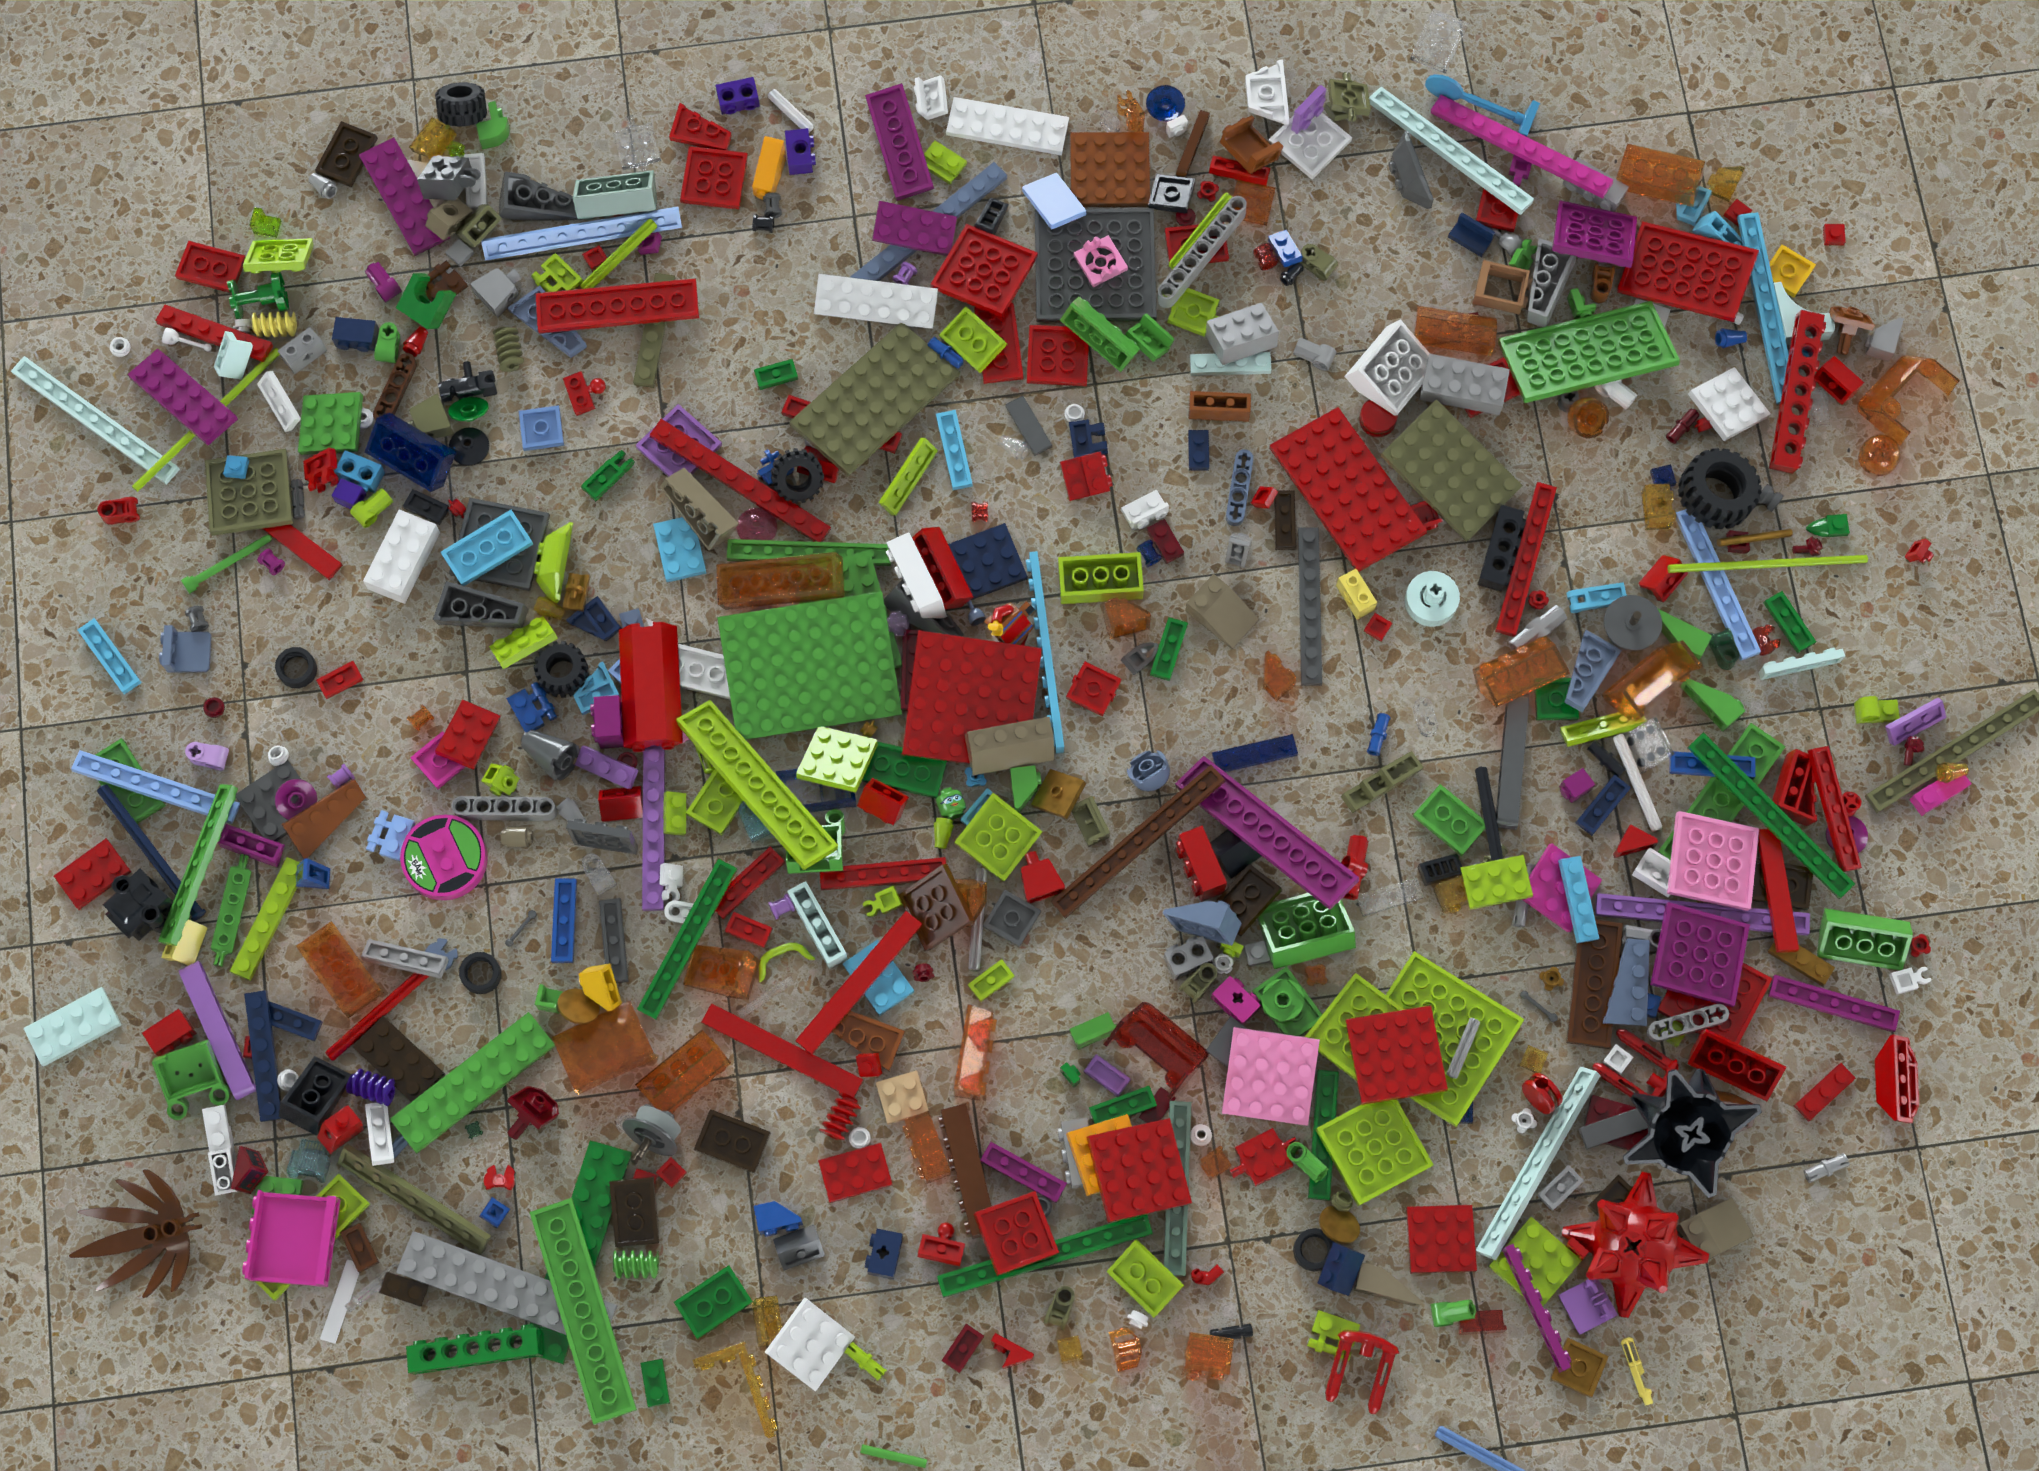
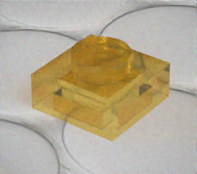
M1528 1045L1519 1066L1534 1073H1540L1548 1053Z

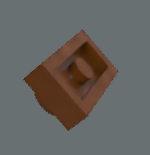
M361 1223L340 1233L359 1273L380 1263Z

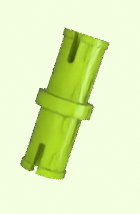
M852 1342L844 1353L857 1362L861 1370L864 1368L879 1381L887 1370L873 1360V1356L870 1353L866 1354Z

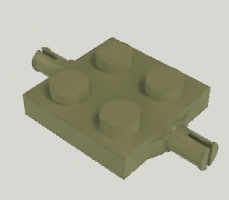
M1350 72L1342 74L1343 80L1329 79L1328 92L1332 111L1348 113V120L1350 122L1351 119L1352 122L1356 121V115L1369 116L1371 107L1367 84L1352 81Z

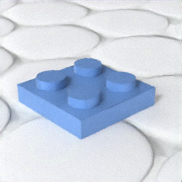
M559 405L519 411L524 451L564 446Z

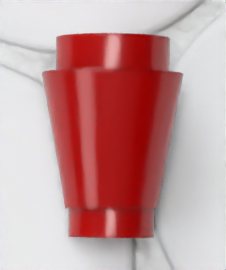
M418 326L403 342V351L412 354L414 357L421 354L428 331L424 327Z

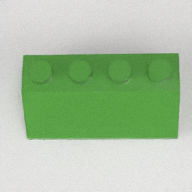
M1078 297L1070 304L1060 319L1063 324L1120 372L1123 371L1140 350L1134 340L1127 338L1120 328L1113 326L1102 313H1098L1091 307L1088 301L1081 297Z
M1825 908L1819 929L1817 956L1850 963L1903 970L1913 937L1912 928L1908 921Z

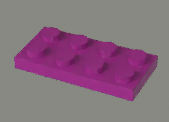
M879 201L872 241L948 256L952 249L957 216Z

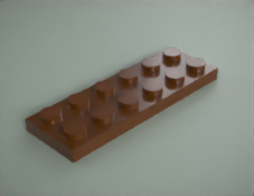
M1595 919L1599 939L1576 944L1566 1043L1610 1049L1613 1024L1602 1023L1607 1013L1609 998L1613 992L1615 977L1618 974L1623 923Z

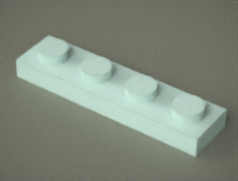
M1261 352L1225 365L1221 364L1216 354H1190L1191 376L1271 374L1270 352Z
M1835 648L1824 650L1823 653L1816 654L1811 652L1798 659L1796 657H1789L1780 663H1776V661L1767 662L1759 671V676L1761 680L1837 664L1843 660L1845 654L1843 649L1836 650Z

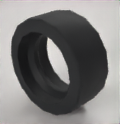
M291 647L279 654L275 662V671L284 685L299 689L306 687L314 680L317 674V665L315 659L307 650L301 647ZM294 657L304 658L308 663L306 673L296 679L287 677L284 672L285 664Z
M475 952L468 955L462 961L459 967V977L462 984L470 992L486 994L493 991L499 985L501 968L492 955L485 952ZM477 961H485L493 969L491 980L484 985H475L468 978L470 966Z
M1307 1229L1295 1241L1293 1248L1294 1258L1305 1270L1321 1271L1334 1241L1328 1238L1322 1229ZM1310 1237L1322 1239L1327 1245L1328 1250L1324 1260L1317 1263L1306 1260L1302 1254L1304 1241Z

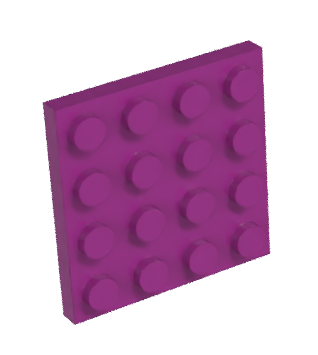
M1559 200L1552 251L1559 254L1577 256L1578 258L1592 259L1601 263H1611L1619 267L1631 268L1634 256L1637 217Z
M1666 903L1650 985L1734 1007L1750 924L1678 904Z

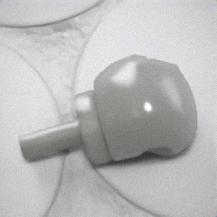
M1496 229L1493 230L1495 236L1500 239L1498 244L1507 250L1510 256L1514 255L1517 248H1521L1523 240L1519 235L1509 234L1508 232L1502 235Z

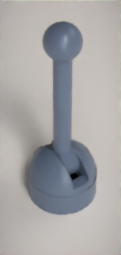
M971 600L967 602L970 608L968 620L971 626H976L983 623L986 617L982 610L974 608Z

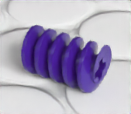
M359 1069L349 1077L346 1091L357 1097L361 1096L363 1099H369L372 1102L376 1101L379 1104L389 1106L395 1095V1080L389 1079L387 1082L386 1076L381 1078L379 1074L372 1076L370 1071L364 1074V1070Z

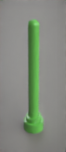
M267 534L195 577L192 575L191 577L183 578L181 580L183 585L191 594L197 590L196 588L199 586V583L271 542L272 536Z

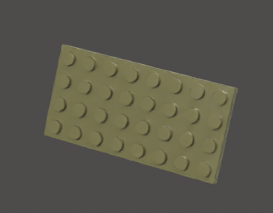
M899 323L789 422V425L849 477L958 378L960 371L944 357L941 359L940 355L931 349L908 326Z

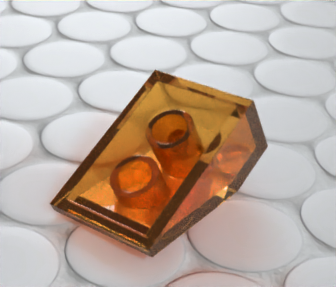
M697 945L692 954L683 985L730 998L749 1000L761 960L749 951Z

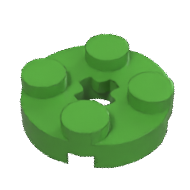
M1275 979L1268 983L1263 990L1261 997L1262 1009L1270 1019L1279 1023L1291 1021L1302 1011L1304 1004L1303 991L1292 980ZM1286 996L1288 998L1286 1000L1287 1005H1279L1277 1003L1279 1001L1277 997Z

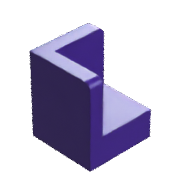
M340 479L331 496L335 503L352 509L356 503L364 501L366 493L363 487Z

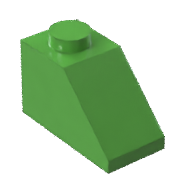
M1035 765L1010 768L1014 809L1018 813L1022 811L1036 794L1038 784H1041L1040 772H1036Z

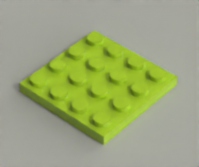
M1355 973L1305 1037L1319 1039L1318 1052L1357 1081L1345 1020L1405 1009Z
M1397 1099L1359 1105L1315 1129L1357 1206L1434 1166Z

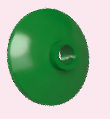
M469 397L454 402L449 407L448 413L454 420L471 422L486 414L489 405L482 398Z

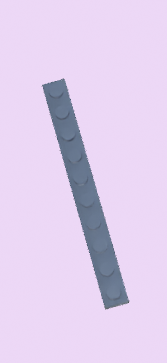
M993 162L935 208L933 212L959 218L1007 179V174ZM889 245L849 278L880 281L918 250Z

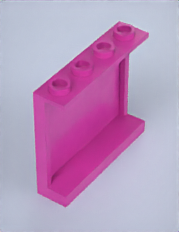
M258 1190L257 1196H254L252 1207L255 1211L254 1217H251L249 1222L251 1237L246 1242L248 1257L247 1261L243 1263L242 1273L245 1275L244 1278L249 1281L328 1287L341 1199L336 1196L316 1197L268 1193Z

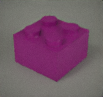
M619 695L594 697V704H590V711L595 723L591 724L592 737H594L595 743L599 744L600 749L624 747L622 702Z

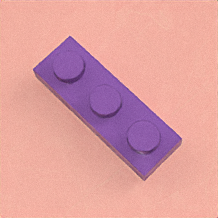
M1936 698L1886 725L1889 743L1895 746L1906 740L1909 736H1914L1947 718L1943 701Z
M588 746L581 747L575 763L576 766L627 789H632L639 771Z

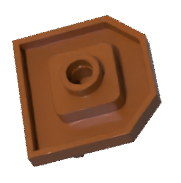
M1835 306L1830 308L1829 313L1833 321L1840 323L1838 329L1840 337L1836 352L1841 355H1847L1851 339L1856 335L1858 327L1873 331L1875 324L1870 316L1860 312L1855 307L1844 308Z

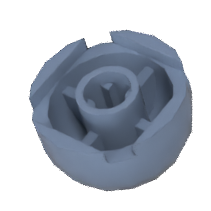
M1150 750L1145 751L1131 760L1130 769L1127 768V774L1131 782L1138 789L1147 792L1155 791L1168 781L1170 767L1165 755L1161 751L1156 750L1157 753H1151Z

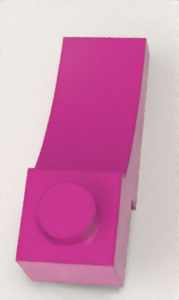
M1958 767L1914 794L1909 800L1920 815L1924 816L1969 787L1972 783Z

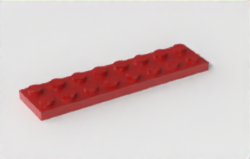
M696 278L535 293L539 333L699 318Z

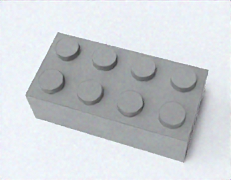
M1429 354L1420 400L1434 402L1437 399L1444 405L1500 415L1504 404L1510 369Z

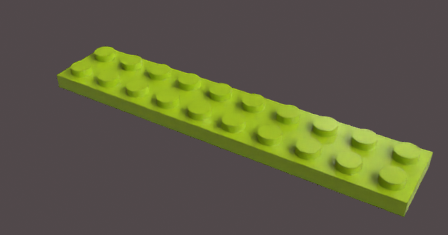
M711 700L676 719L685 735L803 870L838 849V844L744 737L735 730V727Z

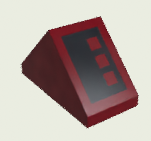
M239 1146L231 1184L232 1190L251 1194L269 1172L259 1151Z

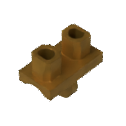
M569 573L565 587L564 610L584 612L590 575Z

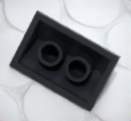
M1229 829L1210 842L1219 865L1230 879H1233L1249 864H1253L1262 857Z

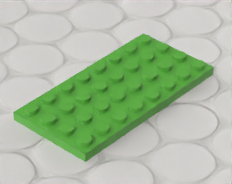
M1652 301L1498 338L1499 347L1507 361L1524 403L1678 366L1680 363V359Z

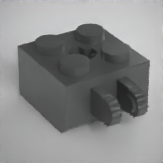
M437 155L431 158L417 178L423 199L456 200L465 187L471 188L475 185L481 173L479 170L471 167L469 158Z

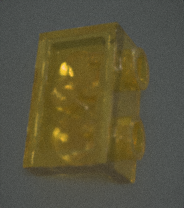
M432 117L409 148L417 154L426 156L430 161L433 156H442L457 134L449 125L443 124L439 119Z

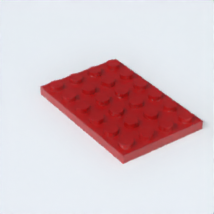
M1642 221L1635 239L1631 268L1625 267L1617 293L1735 322L1759 255V250Z

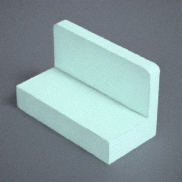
M225 331L214 364L218 376L241 380L252 351V343L237 340L232 332Z

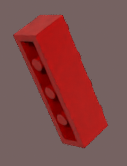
M940 527L922 528L912 539L942 598L944 608H961L973 598V595Z

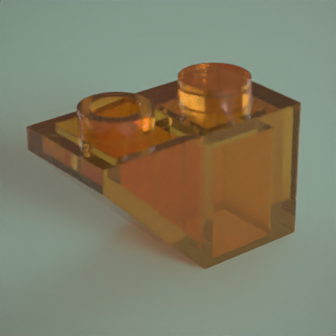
M1267 651L1263 661V688L1277 702L1295 686L1296 676L1292 670L1286 669L1281 664L1282 661L1276 654H1271Z

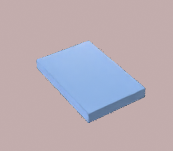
M1057 173L1022 187L1024 195L1051 230L1086 216L1085 208Z

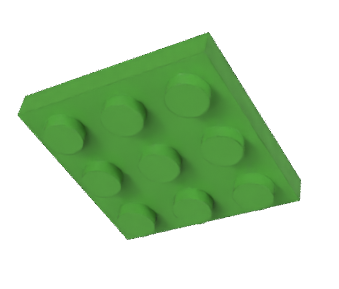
M361 392L304 395L298 452L301 455L318 454L329 447L336 449V453H342L345 450L358 452L363 394Z

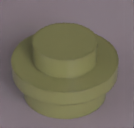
M1338 1191L1333 1194L1331 1202L1337 1210L1349 1211L1352 1207L1353 1199L1347 1192Z

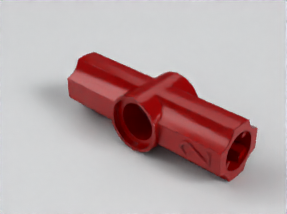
M1362 835L1350 836L1347 855L1341 861L1345 867L1359 877V882L1343 897L1346 900L1358 899L1361 879L1365 877L1368 870L1365 858L1369 841L1367 837Z

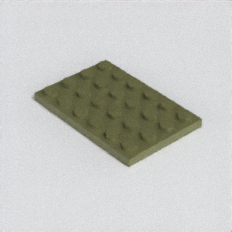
M1437 399L1380 454L1466 542L1500 509L1501 504L1504 505L1523 486Z

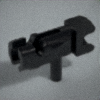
M469 361L463 362L464 376L462 378H452L438 383L442 403L453 401L454 396L461 400L482 394L483 397H488L498 393L494 383L496 381L494 372L487 370L478 372L479 375L473 376L471 362Z

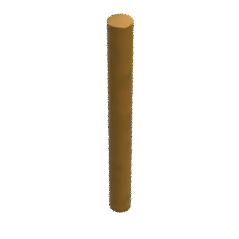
M1791 529L1719 538L1717 539V546L1791 537L1793 532Z

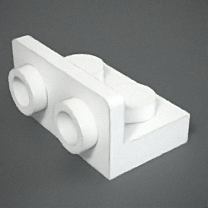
M1157 490L1121 507V512L1132 530L1145 528L1149 525V522L1164 518L1169 511L1168 503H1164Z

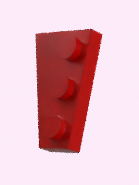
M679 103L669 135L670 141L728 151L732 137L730 131L713 121L706 120L699 113L693 112L682 103Z

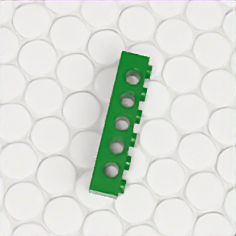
M534 1324L522 1325L520 1330H513L512 1327L501 1328L499 1333L491 1334V1331H480L478 1336L472 1337L469 1334L456 1335V1339L448 1340V1337L435 1338V1342L427 1343L426 1340L413 1341V1345L406 1346L408 1373L413 1375L544 1356L542 1330L534 1327ZM521 1337V1346L519 1348H515V1339ZM496 1340H499L500 1348L494 1352L492 1345ZM477 1343L479 1350L476 1354L472 1355L471 1347ZM456 1346L457 1354L451 1358L449 1351L452 1347ZM434 1349L436 1353L435 1358L429 1361L428 1353Z

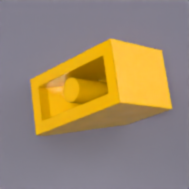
M610 963L588 967L578 974L584 994L607 1011H612L622 1004Z

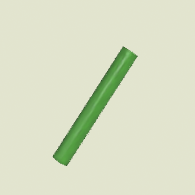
M862 1444L860 1451L862 1454L926 1468L927 1459L864 1444Z

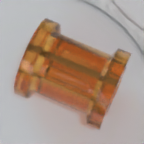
M423 704L415 714L407 717V720L418 732L425 723L435 719Z

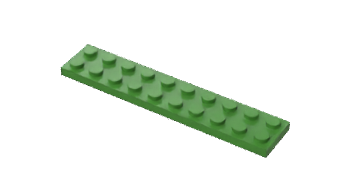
M569 1198L531 1211L530 1216L593 1425L636 1411L637 1407L573 1199Z

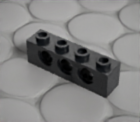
M1501 504L1477 585L1500 592L1504 585L1508 586L1511 574H1508L1509 567L1513 568L1516 556L1513 555L1514 548L1518 549L1521 542V537H1518L1520 530H1524L1527 520L1523 518L1525 511ZM1504 528L1512 529L1513 533L1505 532ZM1499 546H1505L1508 551H1501ZM1499 564L1503 569L1497 570L1493 565Z

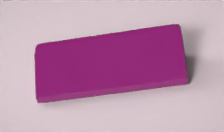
M229 824L225 825L220 840L217 842L221 848L243 854L244 856L247 855L251 859L276 868L280 864L285 847L284 844Z

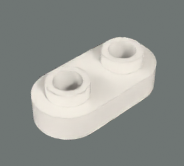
M677 900L670 901L665 906V916L672 922L683 924L693 903ZM674 908H679V914L676 916L673 915L672 910Z

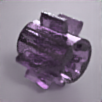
M901 610L891 611L890 617H886L889 633H894L895 637L904 635L906 633L905 630L910 629L908 615L901 614Z

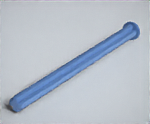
M1439 1426L1435 1433L1438 1439L1498 1471H1525L1443 1426Z

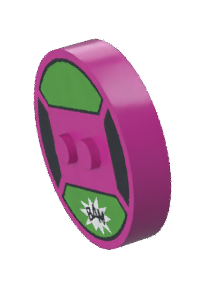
M436 815L424 819L411 829L403 842L400 861L406 879L417 892L434 900H453L466 895L478 885L487 868L488 854L483 838L471 823L454 815Z

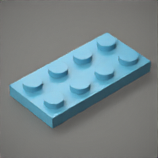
M509 510L440 553L460 584L465 586L532 546L533 542L513 511Z

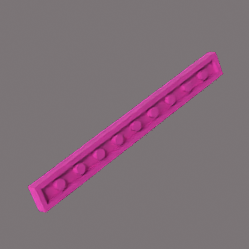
M1440 95L1431 108V114L1602 199L1613 184V179L1443 95Z

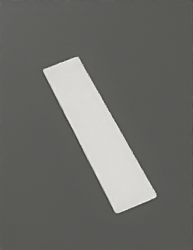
M351 1260L346 1261L320 1337L321 1340L334 1344L337 1341L359 1276V1272Z

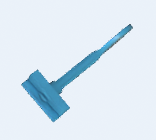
M1434 74L1430 75L1425 81L1427 90L1439 98L1440 95H1443L1453 101L1463 99L1468 103L1512 120L1513 123L1520 125L1518 133L1526 137L1540 105L1539 102L1533 100L1525 114L1518 111L1516 113L1478 96L1464 92L1462 86L1448 76Z

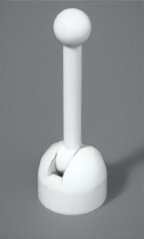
M166 328L164 330L162 342L165 344L173 345L180 341L204 348L205 351H211L212 346L208 343L201 344L180 338L174 329Z

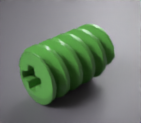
M614 1250L613 1272H615L618 1279L622 1277L623 1272L627 1279L630 1278L632 1273L636 1279L639 1278L640 1273H642L644 1279H647L649 1272L652 1278H656L659 1272V1251H657L656 1257H653L652 1251L649 1250L647 1257H645L643 1250H640L638 1257H636L634 1250H631L630 1256L627 1257L625 1250H623L621 1256L618 1257L616 1250Z

